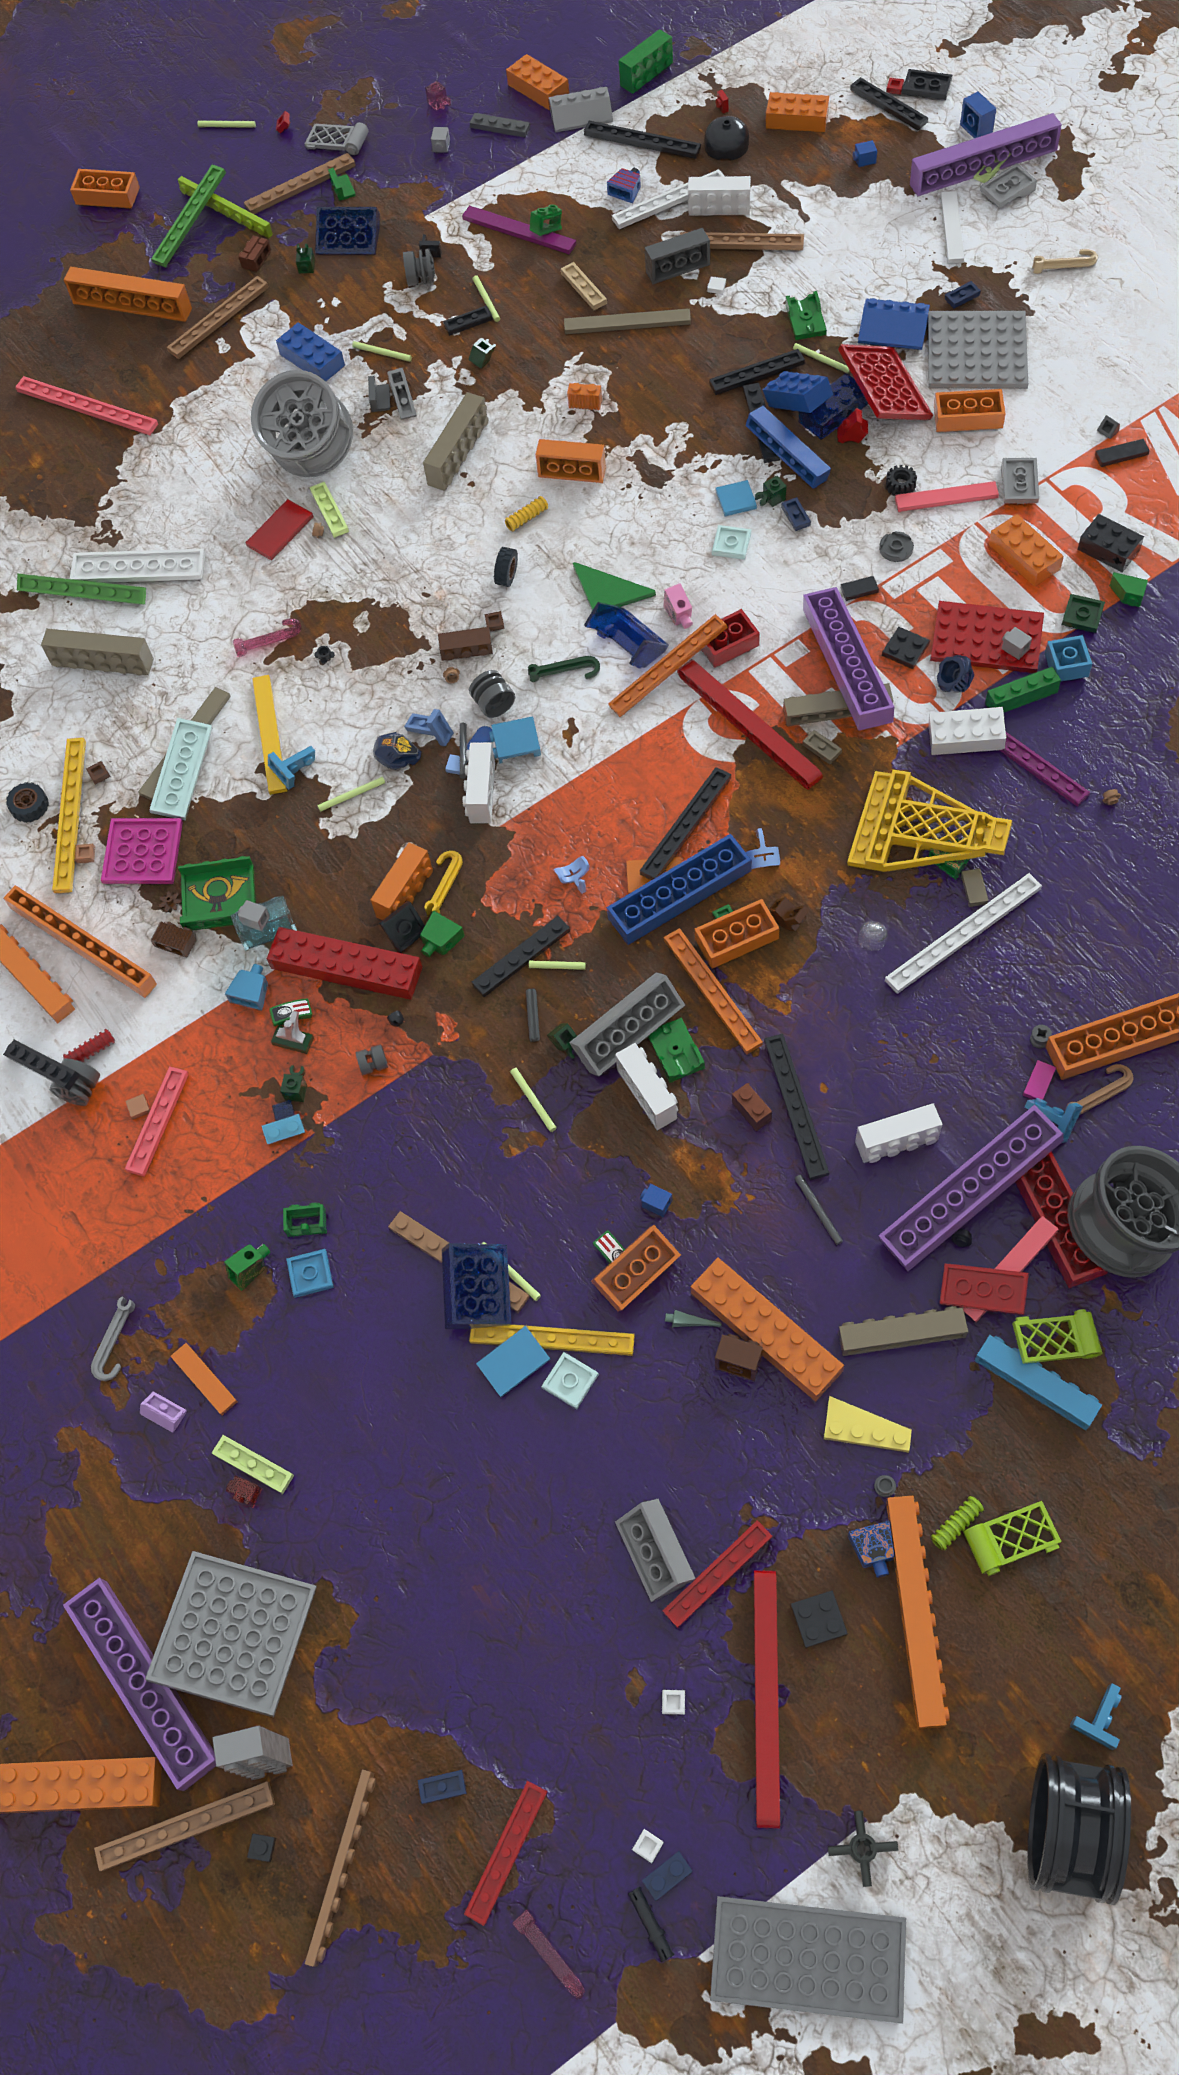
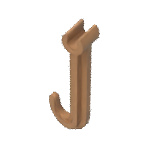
M1121 1064L1108 1067L1106 1069L1107 1074L1121 1071L1123 1077L1078 1102L1070 1103H1078L1083 1106L1079 1114L1081 1115L1129 1088L1133 1082L1131 1070Z

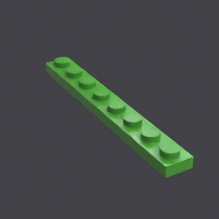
M211 165L151 258L153 263L163 267L167 266L225 176L226 171L224 168Z
M17 573L18 591L145 604L146 587Z

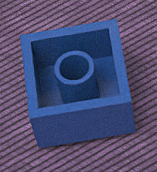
M977 91L963 99L960 125L974 139L993 133L997 108Z

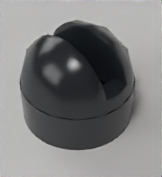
M395 1011L387 1017V1020L392 1026L398 1027L403 1023L404 1018L400 1011Z

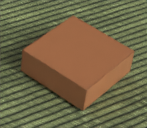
M94 844L76 845V863L94 862Z
M144 1094L125 1101L132 1119L150 1112Z

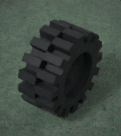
M896 465L894 469L890 468L886 477V489H888L889 493L892 492V495L895 496V494L914 492L917 475L912 467L908 469L907 465L905 467L900 465L898 468ZM904 479V480H906L907 482H905V483H899V482H897V481H895V480Z

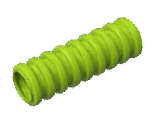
M969 1496L968 1501L963 1502L964 1506H959V1511L956 1510L954 1516L951 1515L949 1517L950 1520H946L945 1525H941L940 1530L937 1529L935 1531L936 1534L931 1535L932 1542L939 1549L945 1551L947 1549L946 1546H950L952 1544L951 1541H955L956 1536L961 1535L960 1531H965V1526L968 1527L970 1521L973 1522L975 1520L974 1517H978L979 1512L984 1511L982 1504L976 1498Z

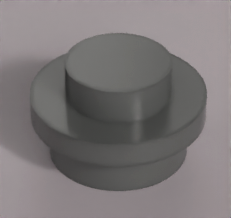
M882 1475L876 1479L874 1488L879 1496L890 1497L896 1490V1483L892 1477Z

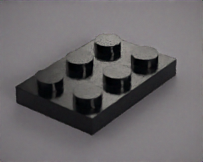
M908 69L902 94L946 100L953 75Z

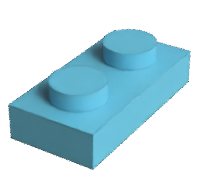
M300 1114L262 1125L267 1144L305 1132Z

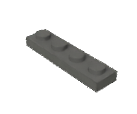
M474 113L470 121V128L526 138L530 130V122Z

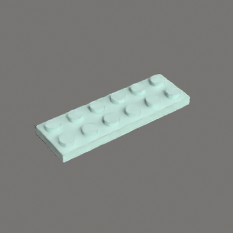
M177 718L150 806V813L186 820L211 735L212 725Z

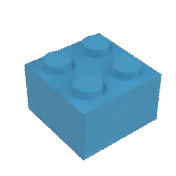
M1083 635L1047 642L1045 657L1048 667L1053 666L1061 681L1089 677L1092 661Z

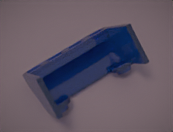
M597 602L584 624L585 627L598 631L597 635L601 638L613 639L632 655L629 664L640 669L641 667L646 668L662 655L669 646L667 642L632 613L619 606Z

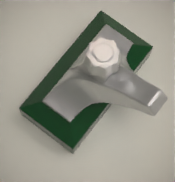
M292 1011L290 1020L284 1022V1027L277 1026L271 1043L275 1046L308 1054L314 1036L299 1030V1012Z

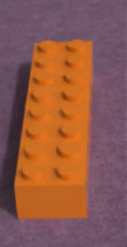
M70 267L64 278L73 304L186 322L192 310L184 284Z
M1179 993L1050 1036L1045 1047L1061 1080L1179 1041Z
M717 1258L690 1286L691 1294L743 1340L746 1342L752 1340L759 1343L763 1347L762 1356L815 1402L843 1372L844 1364L721 1259Z
M157 1757L0 1764V1814L160 1807L162 1765Z

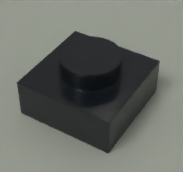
M252 1834L247 1858L271 1862L276 1838Z

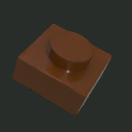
M501 611L484 614L486 625L489 627L490 632L505 629Z
M102 761L86 768L95 785L111 777Z

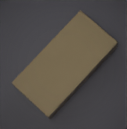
M981 870L962 871L961 878L969 907L986 905L989 900Z

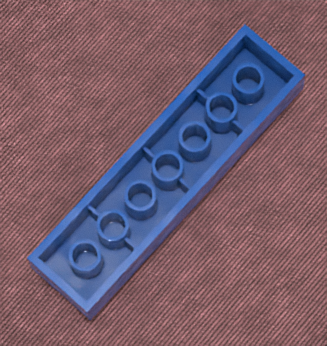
M730 833L606 907L608 919L627 945L751 872L752 860Z

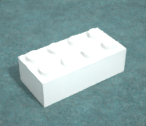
M750 176L689 177V216L750 215Z
M1003 707L929 713L928 725L931 755L992 751L1005 748L1006 732Z
M470 743L469 750H466V760L469 762L468 765H465V775L467 776V780H464L466 796H463L465 816L469 817L470 823H491L495 758L492 743Z
M636 1043L616 1053L617 1071L656 1130L676 1120L678 1111L676 1106L678 1103L673 1093L669 1094L667 1091V1084L662 1077L659 1079L654 1064L646 1060L647 1055L643 1048H638Z
M933 1103L859 1126L855 1143L863 1163H874L884 1156L893 1157L899 1154L900 1151H912L918 1148L919 1145L935 1143L939 1139L942 1122Z

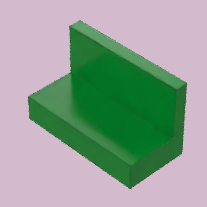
M334 168L328 169L331 184L339 201L356 196L347 174L337 177Z

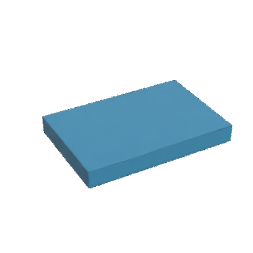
M524 1326L476 1364L499 1396L503 1397L551 1359L529 1329Z

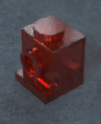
M236 1475L233 1480L229 1481L226 1487V1492L233 1495V1500L242 1504L245 1503L252 1509L262 1490L257 1484Z

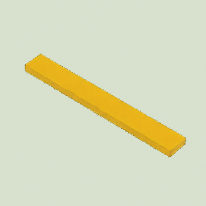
M270 675L254 677L252 680L268 792L270 795L287 792V787L268 766V754L272 752L283 761Z
M472 1322L469 1342L472 1344L500 1346L521 1330L524 1325ZM526 1326L543 1349L633 1356L634 1334Z

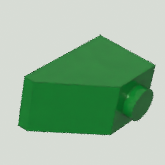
M1113 572L1109 586L1122 603L1140 607L1148 580Z

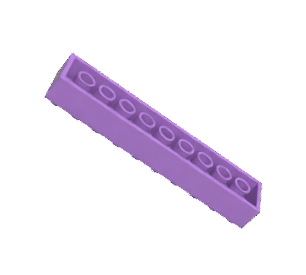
M1051 113L913 158L910 186L918 197L973 179L983 165L991 167L993 170L999 162L1006 160L1000 166V169L1016 163L1018 164L1055 152L1058 149L1062 124L1055 114ZM986 167L979 173V175L987 173V171L985 170Z
M837 587L804 594L803 611L858 730L892 723L894 721L895 707Z
M1033 1105L879 1235L881 1242L907 1271L911 1270L1064 1141L1063 1133L1036 1105Z
M98 1578L63 1604L176 1789L185 1791L216 1767L215 1752L177 1691L145 1680L154 1655L108 1582Z

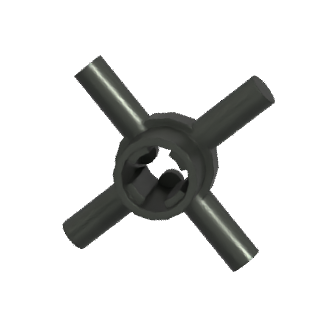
M854 1811L857 1835L851 1839L849 1845L827 1846L828 1856L851 1855L856 1862L860 1863L863 1887H871L869 1862L875 1858L878 1852L899 1851L898 1842H875L871 1836L866 1834L863 1811ZM861 1841H864V1845L870 1848L865 1853V1856H861L857 1851Z

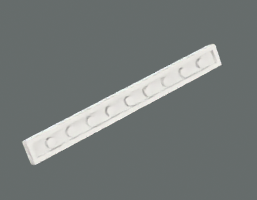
M1028 873L886 976L885 982L898 994L1041 890L1042 885Z

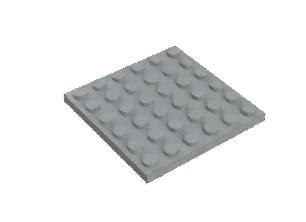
M929 311V388L1028 389L1026 311Z
M192 1551L145 1680L274 1718L316 1591V1586Z

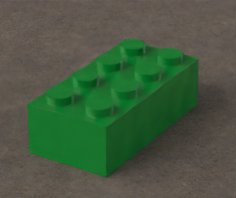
M659 29L619 59L620 86L633 94L673 63L672 36Z

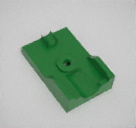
M813 291V294H808L803 300H797L795 297L790 298V295L786 296L785 306L795 340L827 335L817 291Z
M682 1018L659 1026L647 1036L669 1083L705 1069V1062L701 1053L694 1044Z

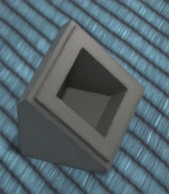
M1106 415L1097 431L1111 439L1119 432L1120 423Z

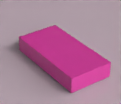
M1037 1060L1023 1096L1030 1099L1039 1098L1043 1100L1056 1067Z

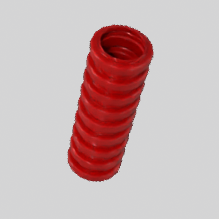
M104 1029L105 1032H99L100 1035H94L93 1039L89 1038L88 1042L85 1041L83 1045H78L77 1049L73 1048L74 1051H68L69 1054L67 1055L63 1054V1059L68 1058L84 1062V1059L88 1060L90 1059L89 1056H94V1053H99L101 1049L104 1050L105 1046L109 1047L110 1043L114 1044L115 1039L109 1030Z

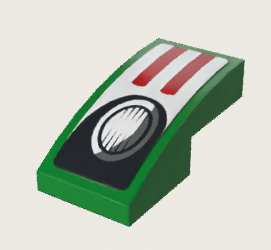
M308 998L286 1002L270 1008L269 1012L273 1026L284 1025L286 1020H290L292 1011L299 1012L298 1020L311 1018L312 1011Z
M608 1230L593 1242V1246L602 1254L608 1264L625 1250Z

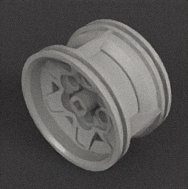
M303 370L286 371L266 382L254 399L251 410L253 433L260 445L289 473L300 477L321 476L336 468L346 457L353 439L352 419L346 407L321 377ZM321 401L325 403L327 409H319ZM275 432L280 433L278 438H276ZM325 432V434L323 435V437L320 439L319 434H322V433ZM302 446H303V448L305 449V450H299V451H294V450H293V449H299V448H301Z

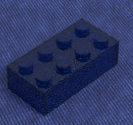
M847 373L830 384L834 395L811 413L799 411L798 422L821 440L838 428L844 419H847L856 408L862 410L868 405L857 382Z

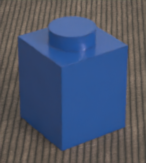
M873 140L855 144L853 160L857 162L858 167L876 163L877 149Z
M650 1184L648 1189L645 1188L640 1196L642 1207L664 1217L672 1202V1194Z

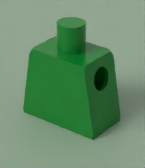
M433 911L420 935L422 943L425 945L421 952L426 957H430L434 951L445 955L465 936L463 928Z

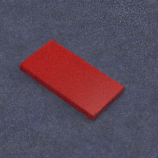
M287 499L245 542L246 546L272 561L314 517L313 513Z
M945 1263L940 1305L1024 1315L1029 1273Z

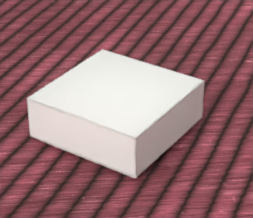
M711 277L707 292L723 294L726 279Z
M662 1690V1714L685 1715V1690Z
M644 1829L632 1850L653 1863L664 1842Z

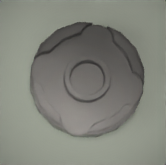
M895 531L892 534L884 535L881 539L879 546L880 554L889 561L901 562L912 555L914 543L909 535L904 532Z

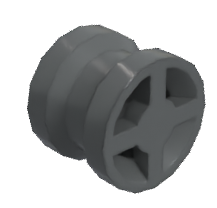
M1037 1025L1033 1028L1030 1042L1035 1048H1045L1048 1038L1052 1036L1050 1028L1046 1025Z

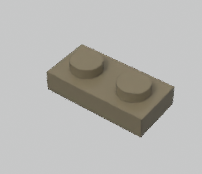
M813 730L802 743L804 747L829 764L842 753L840 747L816 730Z

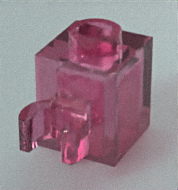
M438 81L425 87L427 102L435 110L439 108L445 109L446 104L451 105L450 98L446 95V88Z

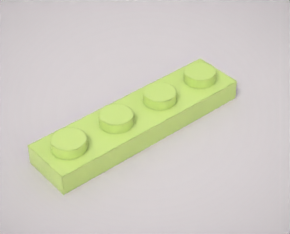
M322 482L309 487L333 537L348 533L349 529L326 483Z
M222 1435L212 1452L214 1456L281 1494L285 1492L294 1477L292 1473Z

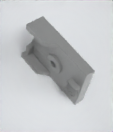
M1016 163L982 184L980 191L988 197V201L991 200L992 204L995 203L1001 208L1018 196L1024 198L1034 192L1037 180Z
M1003 458L1001 477L1003 481L1004 503H1017V505L1038 503L1037 458Z

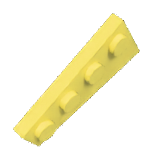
M829 1396L824 1433L825 1440L909 1453L911 1429Z

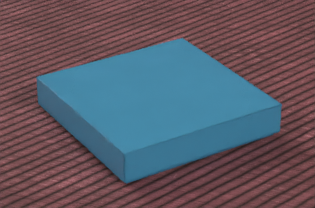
M748 480L716 487V494L724 516L757 509Z
M326 1249L286 1259L294 1298L334 1288Z

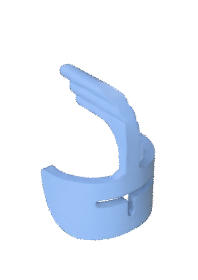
M762 828L756 830L757 838L760 841V848L746 852L752 860L751 869L780 865L778 847L765 846ZM773 853V855L765 856L766 861H764L763 856L754 857L755 855Z
M584 856L577 858L573 863L565 867L554 869L562 883H575L582 894L586 892L585 881L580 878L588 872L590 866Z

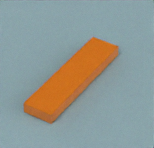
M187 1343L170 1356L221 1415H224L238 1402Z

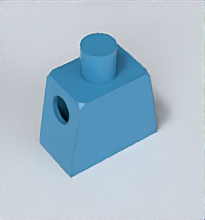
M253 964L250 972L239 970L225 992L228 1001L262 1010L268 987L265 976L261 975L264 968L258 964Z

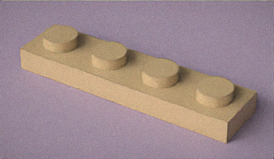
M574 262L561 268V274L593 310L607 304L605 296Z

